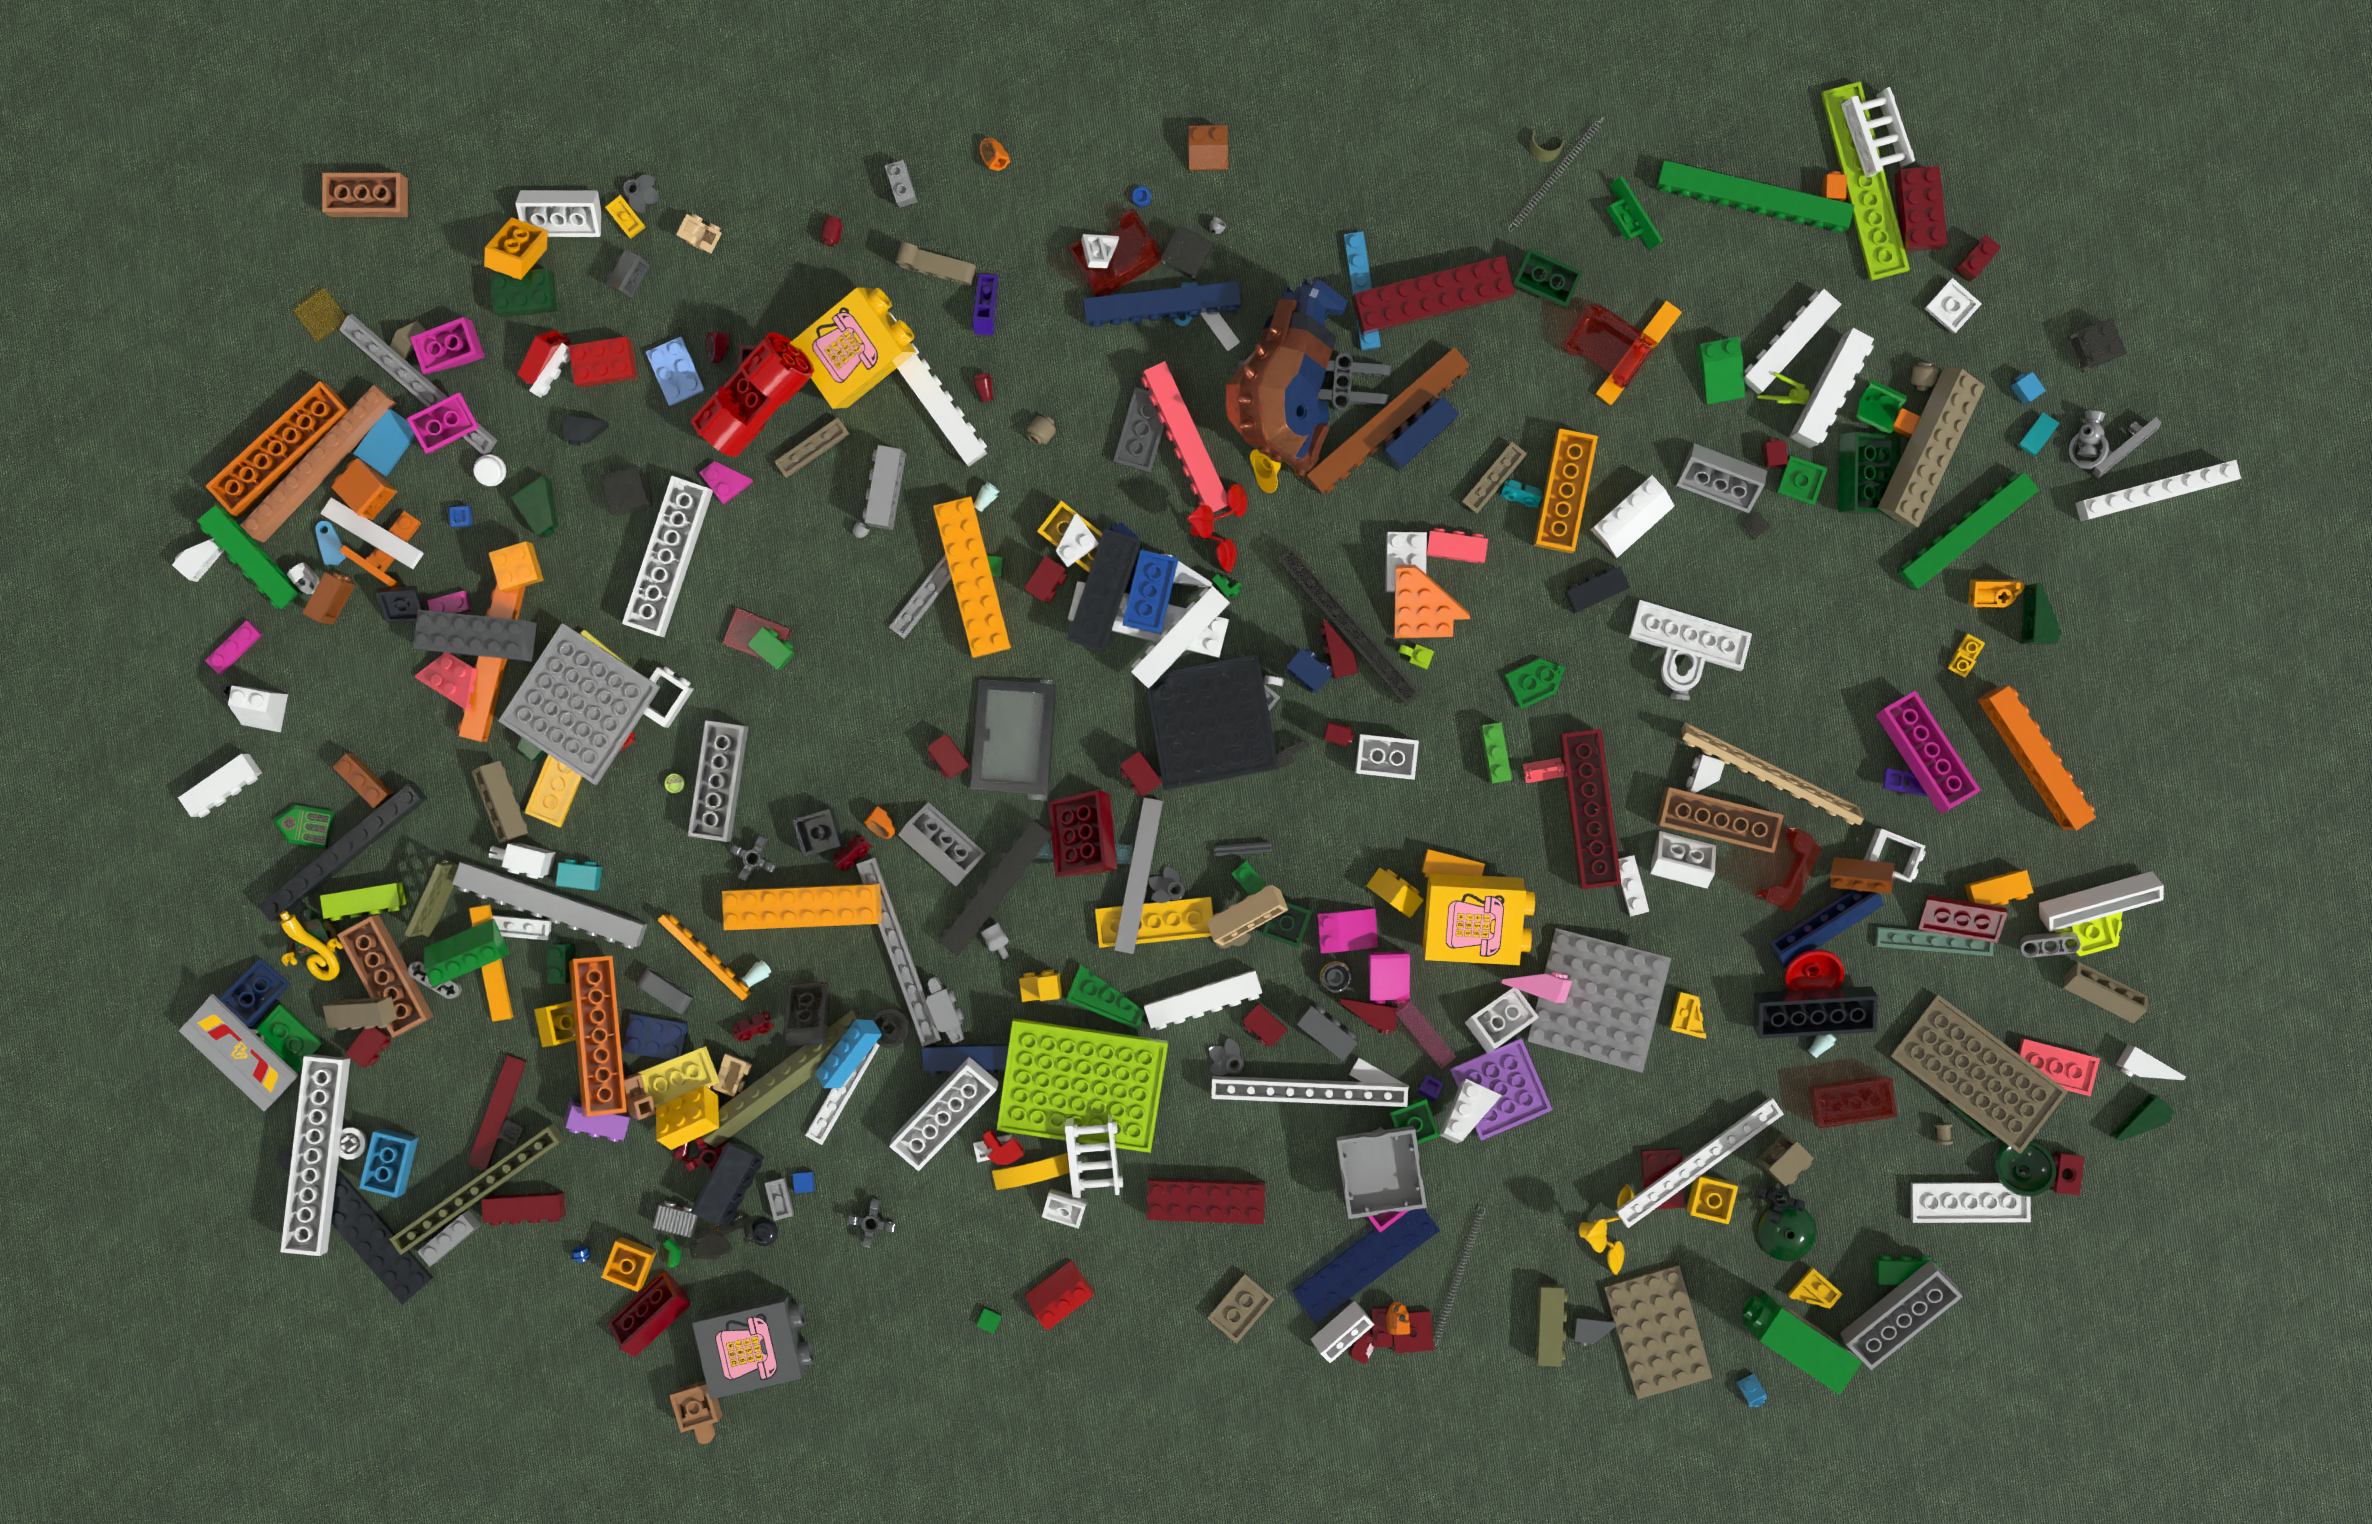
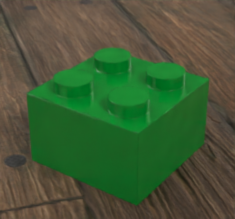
M1425 1096L1408 1102L1407 1107L1397 1106L1389 1109L1395 1128L1414 1126L1417 1144L1440 1136Z

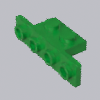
M1623 176L1618 177L1609 185L1618 201L1607 207L1606 210L1626 242L1640 235L1648 249L1652 250L1663 240Z

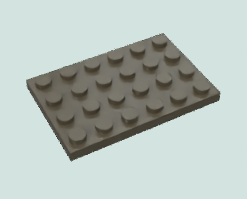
M1678 1264L1603 1286L1612 1317L1616 1322V1331L1637 1399L1713 1378Z

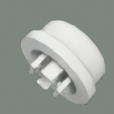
M487 454L478 458L473 472L475 478L481 484L496 486L504 480L506 466L498 456Z
M354 1127L343 1129L339 1156L344 1159L360 1157L368 1145L366 1135Z

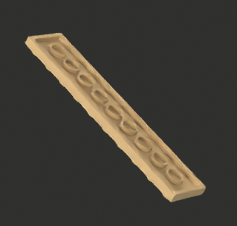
M1684 722L1681 732L1682 738L1687 745L1691 747L1696 745L1702 748V751L1707 755L1712 756L1714 754L1720 757L1719 759L1726 764L1733 763L1742 772L1748 773L1749 771L1755 774V777L1765 782L1768 780L1777 789H1786L1790 791L1792 796L1798 799L1803 797L1812 806H1821L1825 808L1827 813L1833 816L1840 815L1849 824L1853 825L1856 823L1861 825L1864 820L1859 806Z

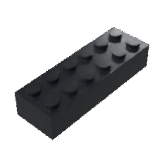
M1872 986L1754 993L1753 1029L1759 1039L1877 1032L1878 995Z

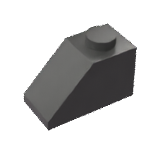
M1574 1314L1572 1339L1581 1346H1588V1343L1594 1344L1615 1328L1616 1322L1613 1318Z

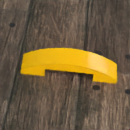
M1067 1153L1018 1166L992 1170L996 1190L1031 1184L1070 1173Z

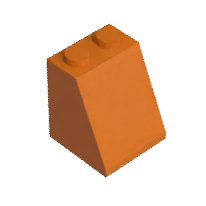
M358 458L352 460L347 465V470L335 478L334 484L331 487L358 516L373 520L398 492L365 461Z

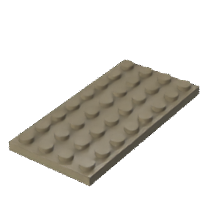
M1936 994L1890 1055L1891 1058L2019 1154L2023 1152L2068 1093L2066 1089L1938 994Z

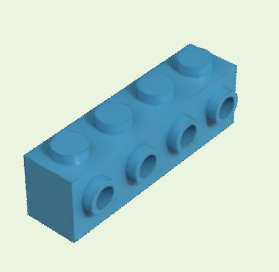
M856 1019L848 1031L841 1037L835 1048L831 1050L829 1056L815 1073L823 1088H841L881 1037L882 1033L873 1020Z

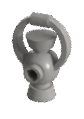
M2089 410L2085 411V417L2088 422L2080 428L2079 433L2072 439L2069 445L2071 460L2079 468L2092 469L2101 464L2109 452L2108 441L2104 437L2102 426L2099 424L2103 421L2105 413ZM2080 440L2084 446L2080 448L2078 455L2084 457H2098L2095 445L2102 441L2103 450L2097 460L2093 462L2078 461L2076 459L2075 448Z

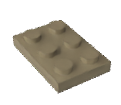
M1244 1273L1207 1316V1319L1237 1344L1274 1301V1297Z

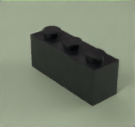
M1613 565L1603 570L1604 574L1599 577L1594 574L1585 578L1587 582L1580 585L1577 582L1568 586L1569 591L1564 593L1573 612L1577 613L1629 589L1630 586L1621 567L1615 569Z

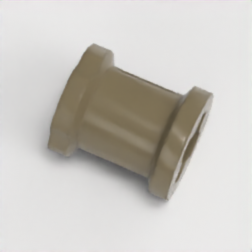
M1934 1123L1937 1134L1935 1144H1953L1950 1130L1952 1123Z

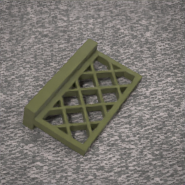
M443 859L442 863H437L405 932L406 936H432L455 886L452 883L459 866L458 864L447 859Z

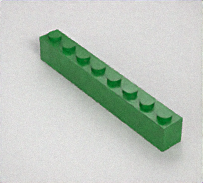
M2025 472L2011 475L2007 479L2008 483L1995 488L1992 491L1993 495L1989 499L1983 498L1976 504L1978 507L1974 511L1969 510L1961 516L1963 520L1958 524L1954 522L1946 528L1948 531L1943 536L1940 534L1931 541L1932 545L1930 547H1923L1916 553L1917 557L1914 560L1909 559L1901 565L1902 569L1898 574L1912 591L1919 589L2039 491V488Z

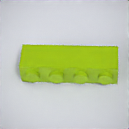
M403 882L320 896L323 918H331V921L342 920L343 915L349 914L350 918L361 917L362 912L369 911V915L379 914L381 909L388 908V912L400 910V906L406 905Z

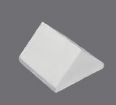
M1051 1188L1042 1217L1079 1229L1088 1199L1073 1198L1072 1194Z

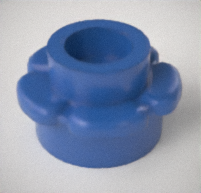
M587 1246L576 1247L572 1250L573 1256L571 1259L576 1260L577 1263L584 1262L588 1259L590 1251L587 1249Z

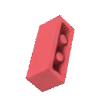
M1434 528L1433 531L1428 533L1426 556L1483 564L1486 558L1488 539H1485L1484 535L1472 534L1471 537L1464 536V532L1453 531V534L1445 533L1444 529Z

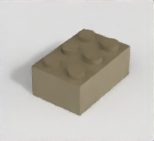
M1782 1133L1756 1161L1773 1178L1787 1186L1796 1181L1797 1175L1802 1170L1805 1171L1811 1166V1161L1814 1158L1796 1140Z

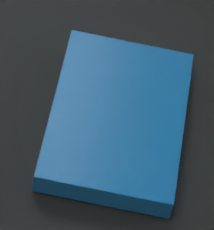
M389 408L372 426L353 454L384 476H388L416 435L409 422Z

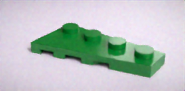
M1080 964L1066 1001L1138 1030L1145 1010Z

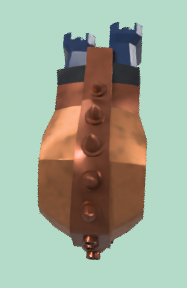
M1305 278L1301 287H1296L1295 292L1286 286L1283 299H1279L1275 313L1266 319L1259 342L1255 346V351L1239 367L1226 385L1227 416L1234 428L1249 445L1268 456L1272 461L1289 464L1295 469L1294 475L1300 478H1305L1306 473L1311 471L1317 464L1322 444L1329 431V425H1327L1329 421L1327 401L1319 400L1318 395L1334 347L1336 335L1324 327L1327 314L1342 315L1348 300L1323 281L1315 279L1311 285Z

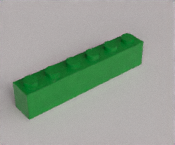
M221 505L213 506L197 520L201 524L199 526L200 529L215 539L213 540L215 545L228 553L227 557L230 561L242 568L241 572L248 579L251 578L256 583L255 587L261 593H266L270 598L269 602L275 608H286L303 593Z

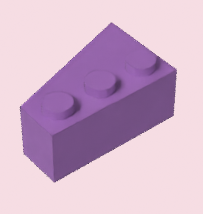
M570 1097L564 1117L565 1127L568 1128V1131L573 1133L587 1132V1135L592 1137L606 1136L608 1140L618 1142L619 1139L624 1140L630 1120L629 1113L624 1112L583 1118L582 1104L575 1102L576 1098Z

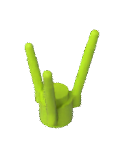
M1775 372L1774 376L1796 388L1791 389L1789 396H1757L1758 399L1777 400V403L1805 405L1809 400L1810 394L1808 389H1804L1805 384L1797 383Z

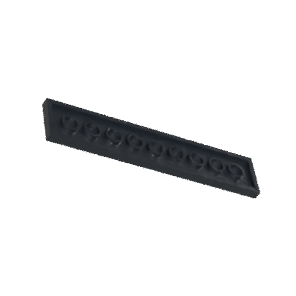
M293 1144L275 1159L289 1176ZM337 1168L331 1224L403 1305L432 1280L433 1276L410 1250L402 1255L399 1254L390 1241V1238L396 1234Z

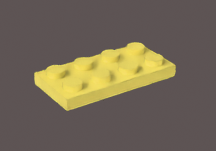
M706 1046L638 1072L642 1076L645 1092L652 1095L654 1107H658L703 1085L708 1088L720 1083Z

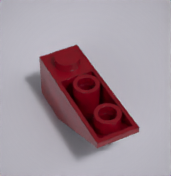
M1324 620L1322 622L1323 625L1320 626L1321 636L1326 637L1327 644L1324 645L1325 655L1330 656L1331 663L1328 666L1332 668L1330 672L1334 679L1358 674L1354 653L1330 624Z

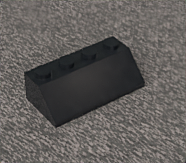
M726 1143L691 1213L718 1225H729L735 1217L738 1206L743 1202L747 1189L752 1185L756 1172L761 1168L765 1156L749 1145Z

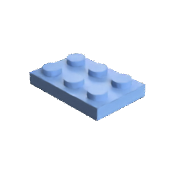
M682 337L646 351L669 406L706 391Z

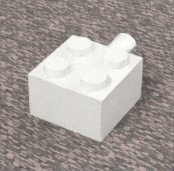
M522 843L507 844L506 849L492 846L490 848L492 853H489V858L502 860V867L508 868V872L519 874V872L527 873V877L538 879V877L543 878L544 875L551 874L556 852Z

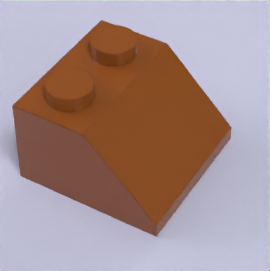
M1228 125L1189 126V171L1228 170Z

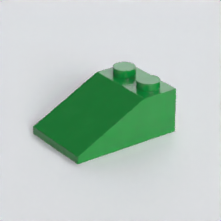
M1739 337L1699 344L1696 347L1706 405L1745 398L1743 358Z

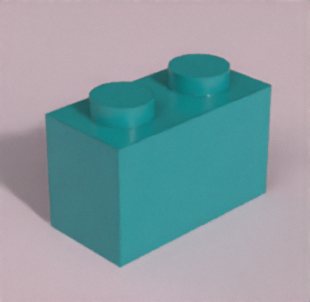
M565 859V862L558 863L556 886L599 890L602 866H596V862L584 861V864H578L577 860Z

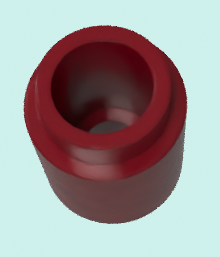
M827 216L826 220H824L820 240L823 241L824 245L834 247L835 244H839L843 227L841 219Z

